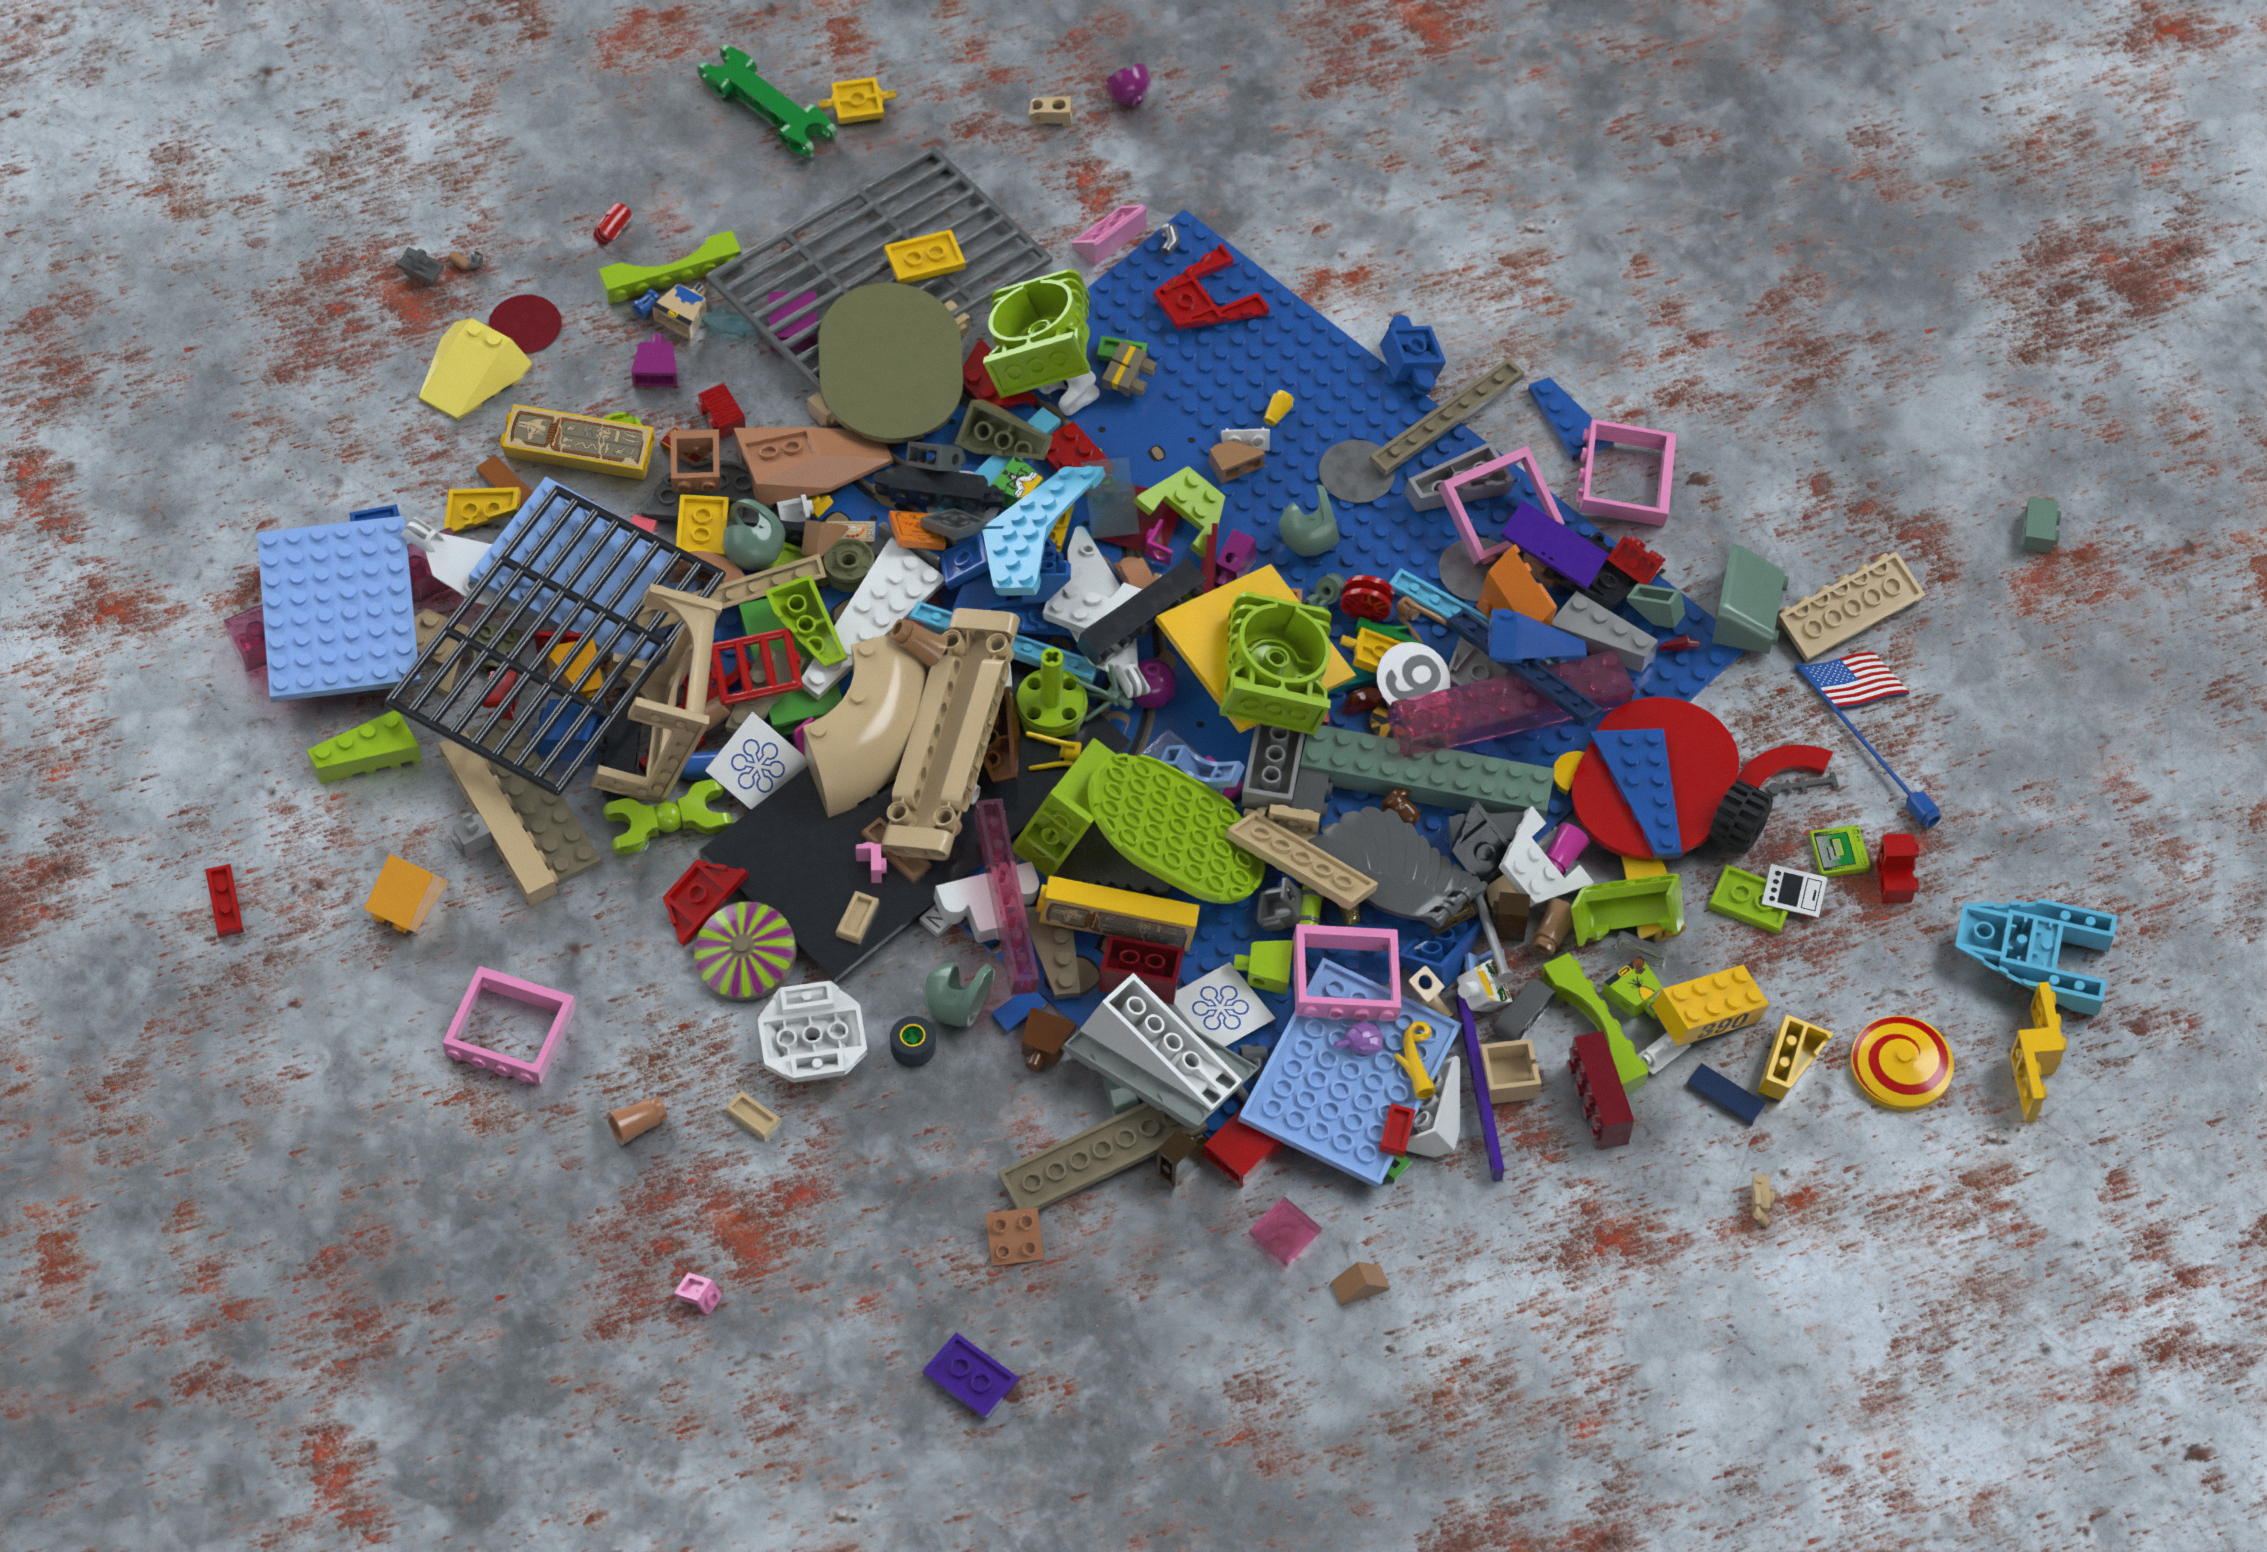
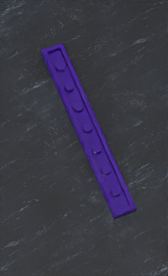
M1457 990L1455 1002L1459 1022L1462 1024L1461 1031L1490 1173L1493 1182L1502 1181L1504 1164L1473 1014L1466 999L1460 997Z

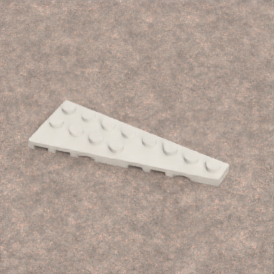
M891 537L834 626L848 660L824 668L814 657L802 676V689L819 700L852 670L851 644L890 635L893 625L898 619H908L918 601L925 603L945 585L944 576L909 549L898 547L896 540Z

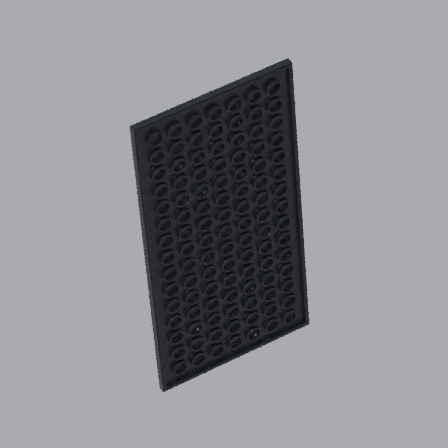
M1012 659L1010 662L1012 693L1016 698L1022 681L1031 673L1041 670V668ZM1089 703L1086 716L1095 710ZM1100 713L1088 722L1083 721L1077 733L1053 737L1064 741L1080 742V755L1093 738L1097 739L1115 754H1121L1131 746V741ZM1020 722L1018 779L994 784L984 763H982L976 782L980 786L979 797L974 805L970 804L968 810L962 812L960 818L962 829L954 838L949 858L947 860L927 859L931 863V868L914 882L908 879L886 858L887 873H882V883H872L871 861H856V844L868 842L861 835V831L879 817L889 824L890 820L887 816V809L893 803L892 791L896 778L889 785L885 784L872 798L867 797L857 803L856 807L828 818L809 766L801 770L702 847L700 854L710 864L717 863L726 865L728 868L745 869L750 875L741 883L737 890L750 902L762 903L777 910L790 925L796 939V946L836 983L935 903L934 893L937 885L967 878L1017 838L1052 789L1057 786L1071 767L1062 766L1029 771V766L1064 761V758H1060L1061 746L1042 742L1027 736ZM855 891L879 899V905L860 944L836 936V930Z

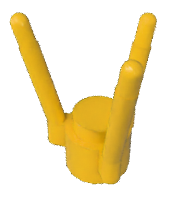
M1026 732V735L1061 746L1060 758H1064V761L1029 766V771L1062 766L1071 767L1073 762L1080 756V742L1064 741L1038 733Z

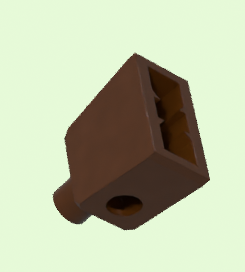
M1031 1007L1021 1043V1054L1028 1057L1025 1063L1026 1068L1038 1072L1042 1063L1055 1066L1065 1053L1061 1047L1076 1034V1023Z

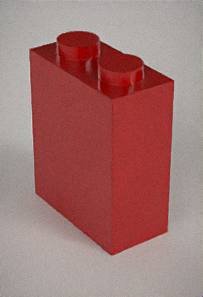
M1245 1104L1204 1144L1203 1157L1241 1187L1283 1147V1142L1238 1121Z

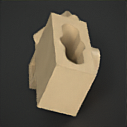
M1754 1174L1751 1183L1752 1216L1761 1226L1765 1227L1770 1223L1768 1214L1770 1206L1774 1207L1775 1192L1770 1191V1175Z

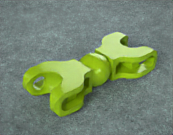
M716 779L700 781L690 788L689 793L685 797L677 798L678 804L672 801H664L658 804L655 809L653 804L642 805L630 798L607 803L603 807L605 818L609 821H624L630 826L627 833L617 836L613 840V853L625 855L639 852L646 846L651 837L659 835V830L672 833L678 830L681 825L683 830L692 828L707 836L722 833L733 824L732 817L726 812L713 813L707 809L706 805L709 801L723 794L724 786Z

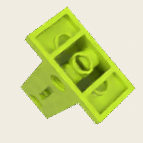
M1093 738L1057 786L1049 793L1010 850L1027 863L1032 862L1034 868L1047 878L1053 876L1095 821L1088 801L1090 777L1101 762L1116 754Z

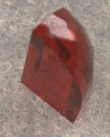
M1373 685L1352 691L1346 697L1343 704V716L1372 711L1377 707H1381L1382 693L1379 688Z

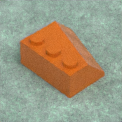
M1516 544L1512 545L1488 571L1476 607L1489 620L1492 609H1508L1551 626L1557 606L1542 583H1537L1531 575L1532 568L1528 562L1523 563L1518 553L1520 550Z

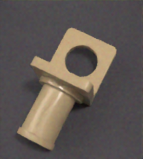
M1427 966L1422 967L1408 980V983L1423 999L1420 1004L1428 1006V1008L1447 1017L1454 1013L1439 997V992L1445 986ZM1421 976H1427L1431 980L1430 989L1425 990L1419 986L1418 980Z

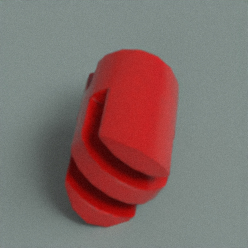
M617 202L613 204L596 225V229L593 232L594 240L599 244H607L615 240L632 218L630 209L622 203Z

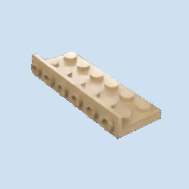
M1897 551L1889 556L1887 553L1879 556L1874 564L1869 566L1866 563L1860 566L1855 571V574L1851 576L1845 574L1831 587L1827 584L1817 590L1816 595L1812 597L1806 595L1797 601V605L1791 608L1788 605L1778 611L1775 626L1781 625L1805 662L1924 598L1926 594Z

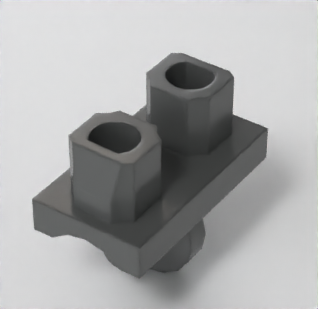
M410 247L406 249L404 255L395 263L397 268L404 271V274L410 277L416 276L429 286L435 284L439 279V274L444 269V263L427 256L425 250L418 249L416 251Z

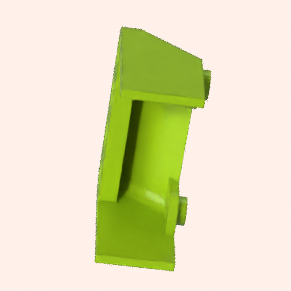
M1665 874L1598 883L1583 887L1571 907L1578 947L1584 946L1587 938H1590L1592 941L1604 939L1605 934L1609 933L1610 929L1658 923V926L1664 928L1665 931H1673V934H1678L1684 922L1680 875Z

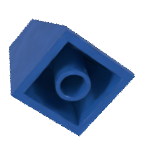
M549 699L546 708L543 707L541 709L539 725L537 728H533L530 740L561 699ZM603 700V701L600 703V705L605 708L604 700ZM572 702L538 746L536 752L548 756L584 708ZM593 713L559 759L573 762L605 719ZM601 742L584 763V766H592Z

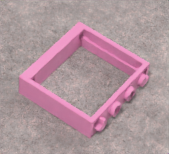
M1592 419L1589 429H1584L1583 442H1586V448H1582L1580 462H1584V468H1580L1578 482H1582V487L1578 488L1576 502H1580L1579 512L1664 526L1669 514L1676 433ZM1595 439L1662 450L1656 508L1589 496Z
M1528 445L1449 478L1438 486L1474 565L1480 562L1485 565L1495 561V556L1501 553L1505 554L1513 544L1505 541L1483 550L1456 492V489L1522 462L1546 515L1562 525L1565 524Z
M1296 924L1293 935L1295 1016H1309V1018L1327 1017L1335 1020L1341 1018L1358 1021L1380 1020L1382 1022L1398 1020L1401 1011L1397 930ZM1305 947L1389 952L1391 1000L1307 996Z
M479 966L442 1042L445 1055L454 1057L455 1061L463 1060L480 1069L488 1068L494 1070L501 1076L510 1075L519 1078L524 1083L528 1081L541 1085L576 1010L575 998L572 995ZM482 988L558 1012L535 1064L458 1040Z

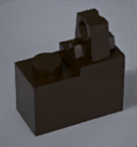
M1177 1129L1157 1149L1156 1173L1172 1187L1176 1188L1200 1165V1157L1204 1152V1144L1208 1139L1201 1133L1191 1136Z

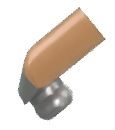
M452 251L448 256V261L463 270L479 268L483 264V254L478 251L472 252L471 257H463L455 251Z

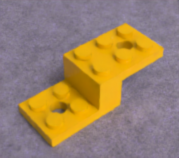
M2049 982L2038 983L2030 1005L2035 1029L2019 1030L2010 1053L2025 1123L2036 1121L2038 1113L2042 1111L2043 1100H2046L2047 1091L2045 1084H2041V1075L2055 1074L2058 1065L2062 1063V1054L2067 1049L2066 1038L2061 1036L2060 1032L2061 1016L2059 1013L2056 1014L2055 1011L2056 995L2054 991H2051Z

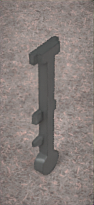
M1830 772V778L1805 781L1804 777L1799 778L1798 783H1790L1788 779L1784 785L1771 783L1768 787V793L1772 796H1778L1783 791L1792 793V790L1801 789L1804 792L1810 787L1832 784L1833 788H1838L1839 785L1835 772Z

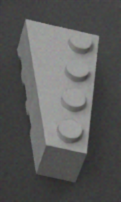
M1488 442L1408 479L1404 493L1416 512L1446 506L1438 489V486L1443 481L1497 459L1500 456L1492 443ZM1505 468L1456 489L1461 503L1509 494L1515 479L1508 468Z
M1577 591L1554 617L1551 624L1553 628L1584 640L1586 651H1589L1590 655L1598 658L1599 656L1609 658L1612 663L1641 673L1656 654L1657 639Z

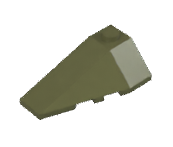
M971 400L955 444L978 454L1045 460L1053 437L986 400Z

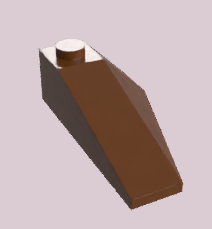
M1010 689L1004 690L983 759V763L994 784L1018 779L1020 718L1017 711V700Z

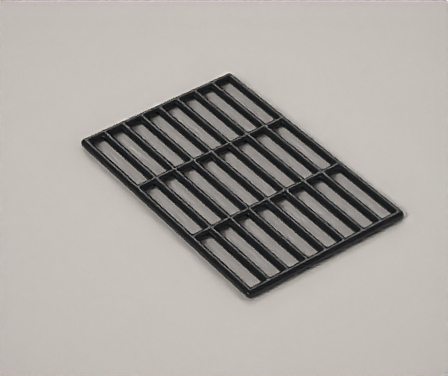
M554 485L385 699V705L555 796H560L667 655L684 624L680 620L665 639L654 632L669 612L659 610L646 628L634 623V620L645 607L642 603L648 587L625 617L613 612L615 607L660 549L672 554V556L653 579L652 584L662 585L679 561L683 560L693 566L675 590L685 592L701 570L711 574L713 578L700 593L699 597L710 598L726 577V572L561 486ZM559 496L568 501L567 506L524 561L519 563L511 559L510 556L554 500ZM578 507L590 512L542 574L530 569ZM598 517L610 523L563 585L551 580ZM619 528L631 533L583 596L571 590ZM639 539L651 544L604 607L592 601ZM503 566L515 571L466 635L454 629ZM523 577L535 582L487 645L475 640ZM544 587L556 593L508 656L496 651L497 647ZM564 598L576 603L575 607L528 667L516 661ZM585 609L597 614L549 678L537 672ZM607 619L617 624V628L571 688L568 689L559 684V680ZM628 630L638 635L639 637L592 699L589 700L580 695L579 692L625 632ZM447 637L459 642L409 707L397 701ZM647 641L659 646L660 648L613 710L610 711L601 706L600 703ZM468 647L480 653L430 718L418 712ZM489 658L501 664L451 729L439 723ZM509 669L520 674L521 677L471 740L461 735V731ZM532 680L541 685V689L494 750L491 751L482 746V742L529 681ZM552 691L562 696L561 701L516 760L512 762L503 757V753L549 693ZM573 702L583 707L582 712L538 770L533 773L523 768L570 704ZM594 713L604 718L603 723L555 785L544 779L591 715Z

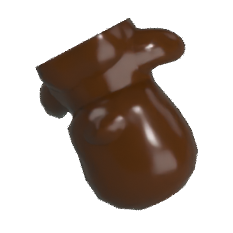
M1395 789L1381 802L1382 812L1390 808L1399 814L1404 823H1411L1415 826L1420 819L1418 808L1406 800V797L1411 794V791L1408 789Z

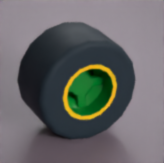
M907 1016L898 1020L890 1032V1048L894 1059L900 1064L909 1067L921 1066L927 1063L933 1057L936 1050V1034L932 1024L925 1018L918 1016Z

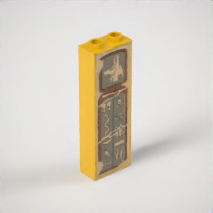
M513 404L512 411L507 413L506 433L501 435L500 447H503L505 457L645 480L656 436L654 428L649 426Z
M1049 876L1047 885L1042 884L1036 912L1040 913V923L1105 936L1113 935L1184 948V951L1189 952L1197 925L1200 905Z

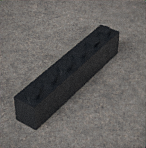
M1186 558L1083 631L1079 636L1076 646L1095 666H1098L1103 661L1105 663L1109 662L1121 648L1125 650L1133 643L1135 638L1138 636L1144 637L1151 630L1152 626L1156 624L1155 619L1157 615L1184 604L1192 598L1195 599L1201 596L1204 592L1203 587L1207 578Z

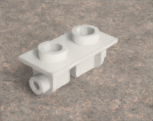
M1261 427V429L1228 430L1226 428V430L1221 431L1222 444L1234 441L1262 449L1263 451H1270V429Z
M1667 1032L1637 1056L1640 1060L1643 1059L1649 1072L1654 1075L1691 1045L1688 1043L1677 1047Z

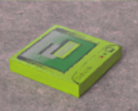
M1859 825L1810 831L1809 838L1820 876L1834 877L1870 871L1871 867Z

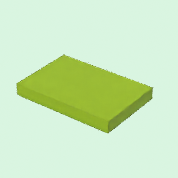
M1727 864L1708 906L1711 910L1778 935L1789 913V910L1762 904L1767 879Z

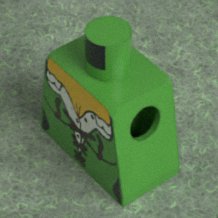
M1014 456L990 487L1005 490L1006 497L1003 506L1010 508L1043 484L1044 479L1019 457Z

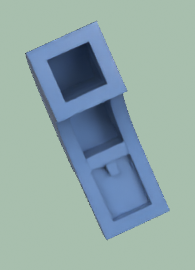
M1186 745L1167 746L1160 761L1193 777L1221 794L1225 787H1236L1245 768L1240 761L1213 762L1193 753Z

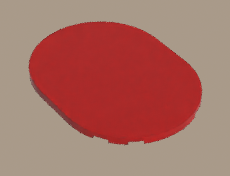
M1650 697L1628 702L1607 715L1596 731L1664 729L1682 849L1681 856H1683L1695 847L1698 848L1708 839L1710 826L1718 806L1728 789L1737 781L1739 772L1737 746L1730 732L1721 721L1710 712L1693 703L1668 697ZM1590 741L1574 774L1571 789V798L1577 820L1592 835L1591 838L1595 842L1617 855L1640 861L1656 859L1643 836L1639 823L1635 822L1628 803L1624 802L1613 782L1606 763L1601 760L1595 743Z

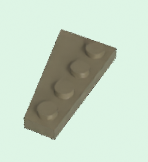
M1036 907L1023 908L1026 915L1025 925L1028 935L1033 942L1038 960L1042 964L1054 999L1080 998L1073 929L1040 923V913L1036 912Z

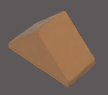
M805 520L801 555L803 558L820 554L821 558L849 530V527L842 524Z
M1356 1262L1331 1281L1340 1306L1390 1290L1381 1266L1370 1263Z

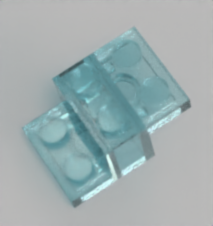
M1129 457L1080 462L1081 467H1103L1105 471L1103 480L1094 489H1087L1083 493L1085 510L1089 518L1091 539L1139 533L1137 505L1133 503V500L1136 498L1135 486L1131 482Z

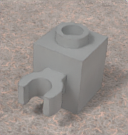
M469 812L461 816L462 822L452 826L454 834L451 837L452 843L457 851L461 850L465 857L493 845L491 831L479 813L472 816V813Z

